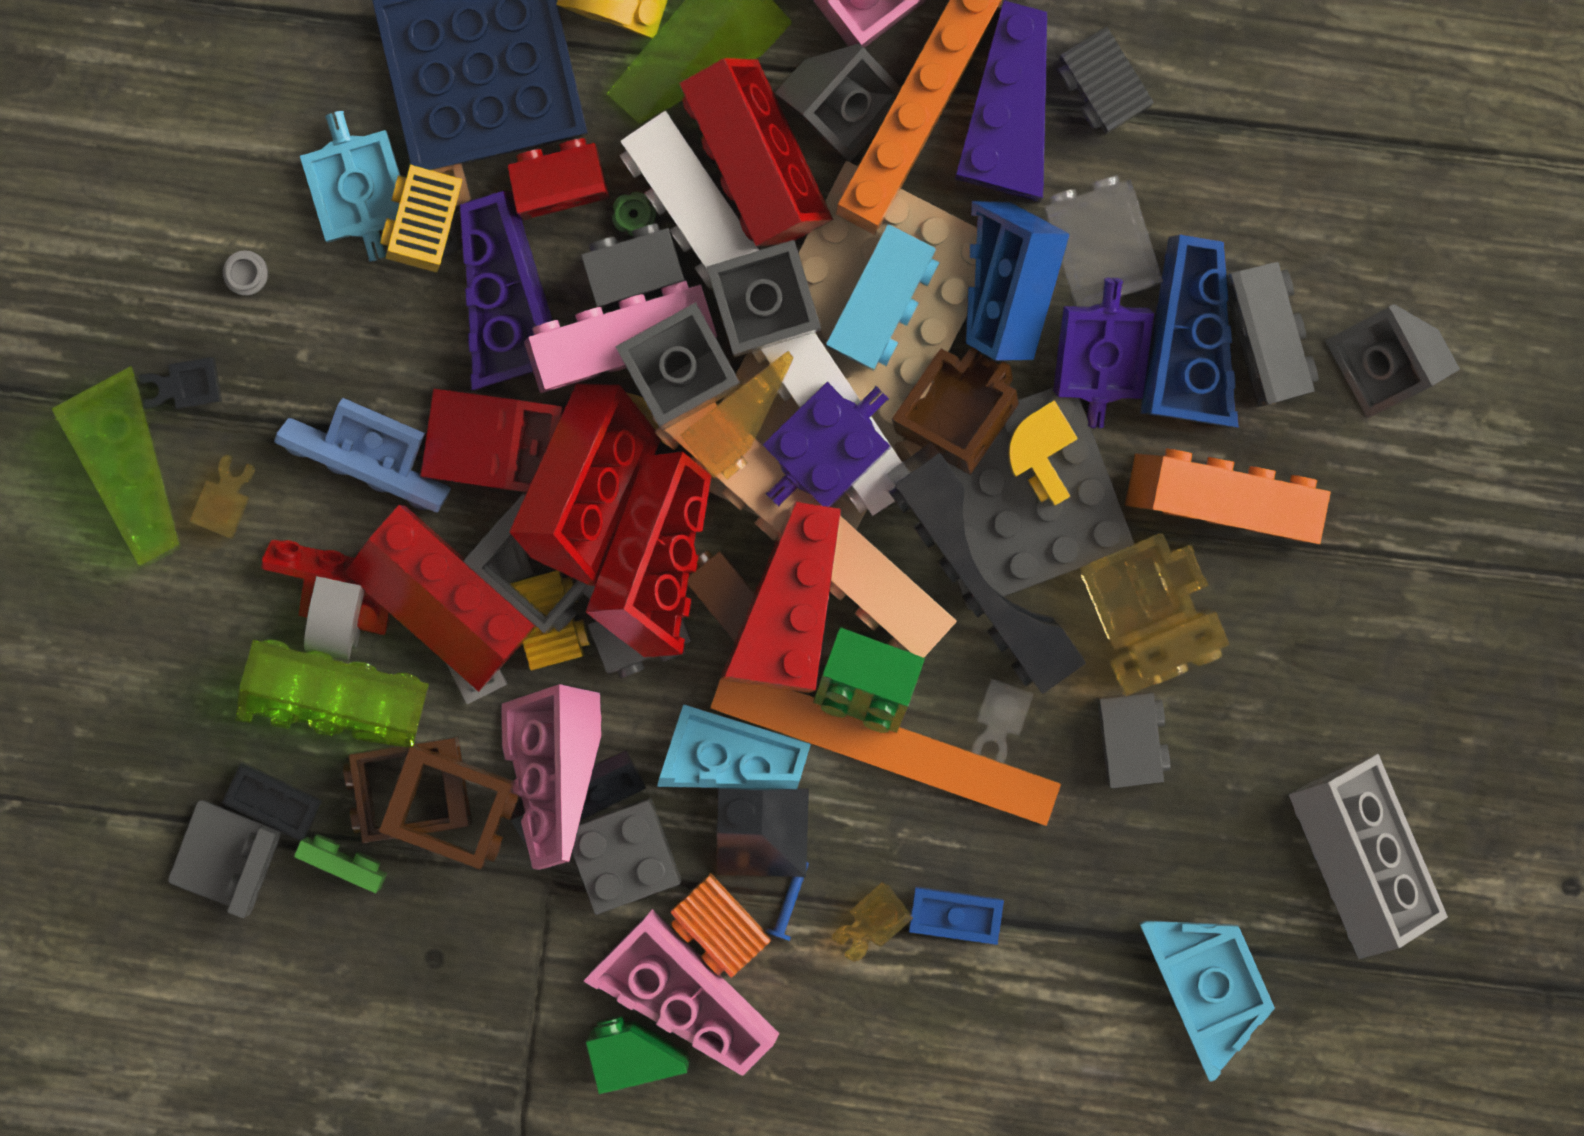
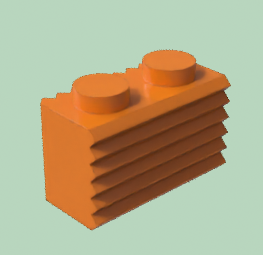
M711 873L675 905L670 912L676 918L670 923L671 926L687 943L694 938L706 950L701 957L717 975L725 971L732 978L771 941V937L765 933L764 929Z

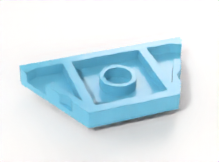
M1147 920L1140 922V927L1206 1076L1210 1082L1216 1080L1221 1074L1220 1071L1237 1051L1239 1052L1247 1043L1252 1032L1275 1009L1238 925Z

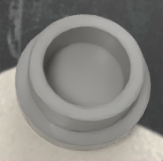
M239 251L232 254L225 262L223 278L228 288L240 295H253L265 286L268 279V268L263 258L251 251Z

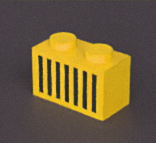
M410 165L407 177L398 175L391 199L393 202L400 203L395 220L386 218L380 244L388 246L385 259L438 272L463 179Z

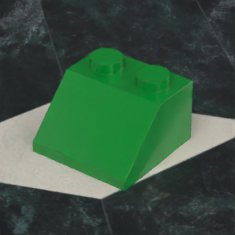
M615 1016L598 1021L597 1027L591 1030L586 1041L599 1095L685 1074L688 1071L690 1059L687 1051L635 1020L624 1022L623 1016Z

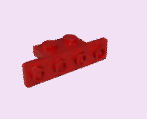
M271 540L262 558L261 568L263 570L304 579L298 616L308 617L316 576L358 585L345 573L355 558L345 556L335 550L323 551L305 547L291 540ZM366 591L364 592L357 627L359 630L385 635L389 627L391 613Z

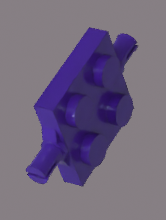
M1110 277L1104 278L1102 303L1090 307L1064 306L1053 392L1058 397L1082 398L1088 401L1087 425L1090 428H1104L1106 405L1108 402L1121 398L1143 399L1154 312L1149 308H1130L1120 305L1123 280L1114 277L1112 279Z
M827 381L763 444L779 461L781 469L785 474L766 492V495L779 507L799 488L811 494L822 506L831 507L892 448L875 430L870 419L889 398L875 386L856 405L854 402L843 398Z

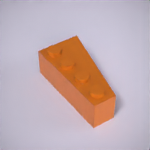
M1166 448L1164 456L1135 453L1125 506L1162 511L1163 514L1196 520L1200 519L1207 523L1243 528L1247 531L1301 542L1321 543L1331 491L1317 489V480L1291 475L1288 483L1274 480L1276 471L1249 466L1248 474L1233 471L1234 462L1208 457L1206 465L1191 462L1192 453Z

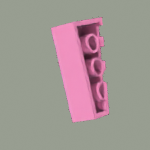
M683 281L662 288L663 296L646 301L644 294H640L619 301L620 309L603 314L601 307H597L576 314L577 322L560 327L558 320L533 327L534 336L528 337L524 344L540 393L595 378L605 371L611 373L626 369L627 367L615 346L695 302L716 338L717 334L702 286L698 285L689 288L687 281Z

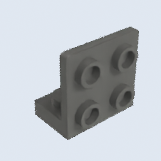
M201 800L195 807L168 881L172 885L229 906L228 913L244 919L252 913L282 832L252 818Z

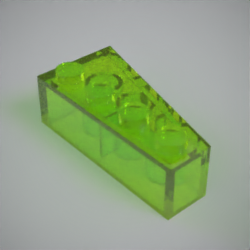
M268 639L263 642L253 640L239 688L235 721L251 723L253 715L271 718V725L273 727L290 729L291 723L301 722L307 723L317 734L333 736V734H340L343 729L352 730L351 735L356 740L410 748L414 745L429 684L420 682L418 677L409 673L400 672L392 675L377 671L374 666L365 662L356 661L348 664L333 660L329 654L321 651L312 650L304 653L289 649L285 643L277 640Z

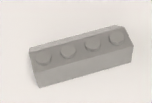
M1379 754L1372 755L1318 778L1289 794L1295 814L1302 825L1313 856L1320 867L1330 896L1337 907L1358 959L1399 949L1448 918Z

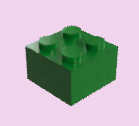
M840 627L813 703L821 705V709L829 715L840 718L849 715L860 719L867 728L873 731L887 733L890 730L897 733L909 706L925 658Z

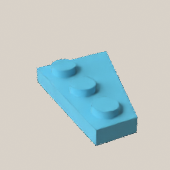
M683 704L657 787L797 789L811 744Z

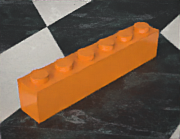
M950 0L840 199L836 215L876 235L1003 0Z

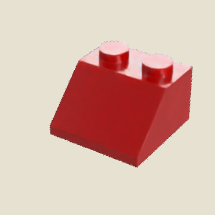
M579 138L559 144L560 152L543 156L542 149H537L516 155L517 163L509 164L508 170L517 214L525 221L610 199L598 148L595 143L586 144L585 138Z

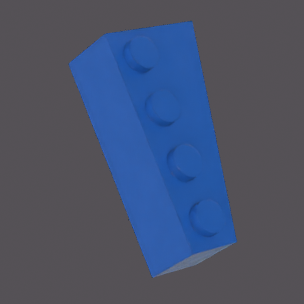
M1186 235L1168 237L1140 411L1142 414L1239 428L1233 390L1235 389V376L1231 365L1230 343H1232L1231 325L1228 326V289L1224 242Z

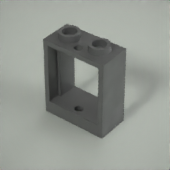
M523 493L465 558L464 562L543 633H549L553 628L561 632L577 614L572 606L583 594L590 599L595 586H589L578 580L546 616L490 566L494 559L514 538L509 531L526 496Z

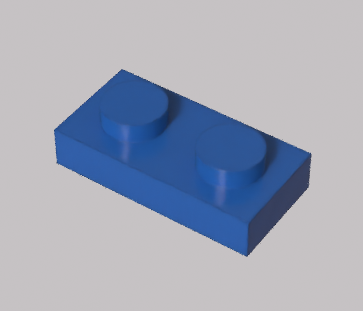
M915 887L909 932L998 945L1004 900Z

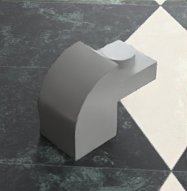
M316 576L306 622L305 652L349 661L352 647L357 648L361 632L357 627L365 591L360 585Z

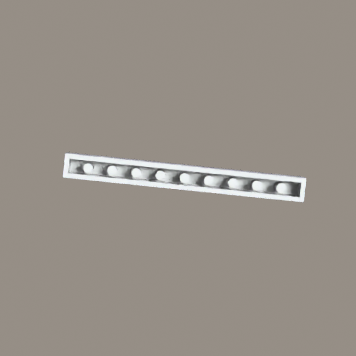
M666 111L621 140L627 151L619 156L634 178L641 173L651 186V189L646 191L645 195L658 214L661 215L668 211L676 223V226L670 232L684 253L693 248L702 262L695 269L709 290L713 287L707 266L759 251L755 243L750 241L744 234L739 219ZM815 333L752 352L759 364L768 360L777 373L770 380L784 401L793 397L801 408L828 381L843 398L854 402L856 405L860 402V399ZM870 417L875 430L889 444L873 418ZM893 448L882 456L846 492L859 513L868 509L872 516H874L894 502L888 491L895 485L887 473L901 464L902 461Z

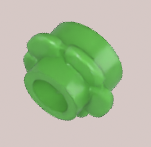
M632 192L631 195L623 194L616 199L613 204L615 214L612 215V220L619 231H627L630 236H633V230L654 223L656 211L654 206L650 205V201L645 194ZM631 210L638 212L636 218L630 217L629 213Z

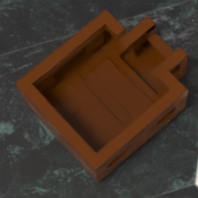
M970 347L960 362V358L940 348L893 416L892 422L895 432L922 448L931 442L946 462L971 475L1019 405L1016 389L1009 386L1013 381L1010 365L1004 361L999 365L984 357L980 351L973 347ZM932 383L926 396L920 399L929 384Z

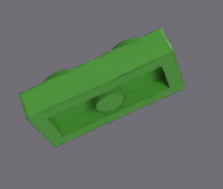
M318 834L315 835L313 840L308 837L301 840L294 855L295 858L373 893H377L381 889L388 873L378 869L381 864L379 861L361 853H356L355 857L352 858L338 851L340 844Z

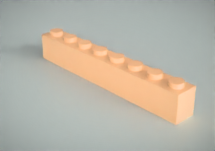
M715 402L663 431L659 427L654 432L673 450L681 444L693 455L692 460L709 474H714L722 481L726 487L721 493L740 511L746 504L760 516L754 523L772 540L778 537L788 510L795 502L822 506L811 494L797 488L778 507L766 495V492L785 475L779 461ZM840 516L830 592L840 601L848 595L860 607L854 614L873 631L879 625L893 636L888 642L890 646L925 657L957 621Z

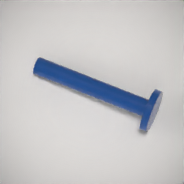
M792 877L774 930L766 928L765 933L787 941L791 940V937L784 933L804 877Z

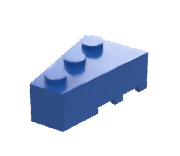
M972 201L971 215L978 216L977 244H970V258L976 259L975 287H968L966 344L994 360H1034L1070 234L1011 202Z

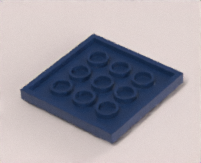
M372 0L411 165L432 171L588 135L560 12L556 5L557 0Z

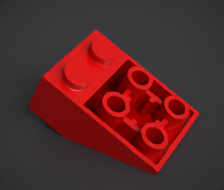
M433 389L421 477L527 492L565 407Z

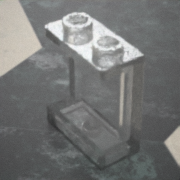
M1118 175L1092 183L1094 191L1077 196L1075 189L1058 193L1050 197L1052 204L1045 206L1043 209L1045 218L1048 219L1050 224L1070 234L1062 260V267L1071 292L1070 299L1073 306L1090 307L1102 303L1104 278L1107 277L1123 280L1121 297L1163 283L1131 179L1120 183Z

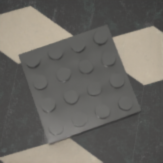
M1053 388L1018 400V407L971 475L947 462L965 488L963 518L965 536L972 559L984 580L1002 596H1007L1135 547L1091 428L1087 425L1088 419L1080 398L1058 397L1053 392ZM1055 400L1078 439L1047 457L1070 494L1069 498L1052 506L1049 499L1041 503L1031 488L1028 479L1034 475L1030 468L1016 477L1013 476L1008 463V445L1015 428L1021 421ZM961 579L957 580L962 595L969 592Z

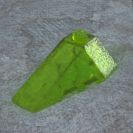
M685 0L606 94L636 122L641 124L682 101L684 93L679 84L680 82L723 58L758 59L792 24V21L772 0Z

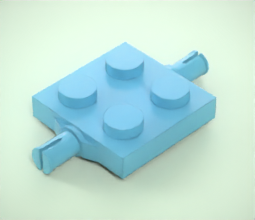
M344 111L334 112L339 130L334 115L332 113L325 116V119H327L333 141L321 150L300 156L325 241L329 243L349 236L362 237L369 262L378 260L373 243L375 244L378 257L383 259L386 257L384 246L380 244L381 236L379 231L384 229L386 218L396 219L400 204L391 201L397 177L400 173L386 130L367 136H350Z

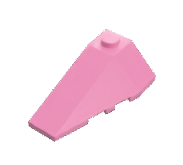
M559 684L502 703V749L505 760L513 762L516 774L513 792L522 798L525 814L521 824L533 869L541 870L570 861L601 738L600 693Z

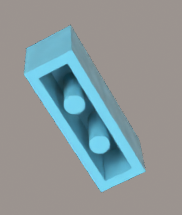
M888 224L830 335L826 347L872 371L875 370L878 362L887 366L898 345L897 341L891 339L897 325L901 323L907 326L919 302L912 299L919 283L928 286L940 263L932 259L936 248Z

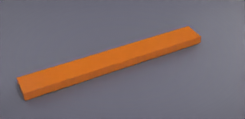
M727 680L719 681L710 707L713 710L1045 826L1048 824L1061 786L1059 782L899 727L897 733L890 730L887 733L873 731L867 728L860 719L849 715L840 718L827 714L821 709V705L813 703L815 697L799 691Z

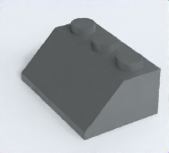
M1274 262L1227 275L1228 303L1258 407L1314 392L1313 382L1319 381L1318 372L1312 355L1307 357L1304 355L1301 339L1306 338V330L1301 314L1299 312L1293 314L1288 297L1294 295V288L1288 270L1281 271L1279 263Z

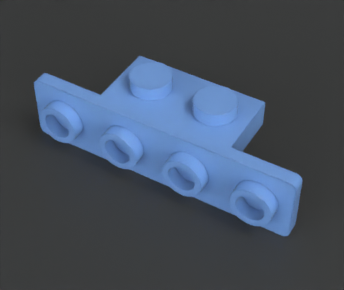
M342 398L337 405L328 433L288 418L274 439L276 444L285 447L289 453L295 456L311 458L325 464L334 473L348 474L366 482L369 487L376 491L389 492L406 499L413 507L421 510L438 512L451 490L449 486L431 478L421 477V474L411 470L425 433L345 398Z

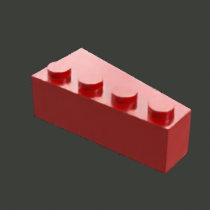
M684 452L644 457L586 609V613L643 657L683 654L685 639L679 637L682 618L689 617L691 599L686 597L689 573L696 572L699 556L696 555L694 547L696 532L703 531L712 476Z
M795 502L789 508L720 680L807 693L816 690L841 509Z

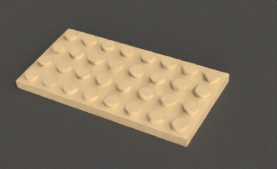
M846 161L825 201L834 220L810 232L798 254L822 331L815 332V334L860 401L875 386L889 398L871 417L896 453L894 445L902 441L904 437L895 432L892 422L893 416L940 348L947 352L950 350L967 317L968 287H975L976 259L970 258V244H977V228L900 189L876 235L867 232L836 215L838 203L858 166ZM889 224L936 248L932 259L940 263L928 286L919 283L912 299L919 302L907 326L901 323L897 325L891 339L897 341L898 345L887 366L878 362L875 370L872 371L826 347V343L883 232ZM752 352L746 354L736 373L742 387L725 396L719 407L763 445L800 407L793 397L787 401L783 400L770 380L777 373L769 361L766 360L759 364ZM932 383L929 384L920 399L926 396ZM713 474L711 476L709 492L729 501L721 493L726 485ZM844 493L831 506L841 509L840 516L856 530L866 512L865 510L859 513L847 493ZM747 504L743 508L744 510L760 517Z

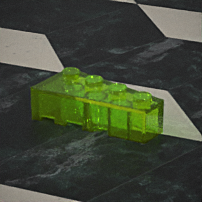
M132 366L52 408L139 567L144 569L181 549L179 535L139 385Z

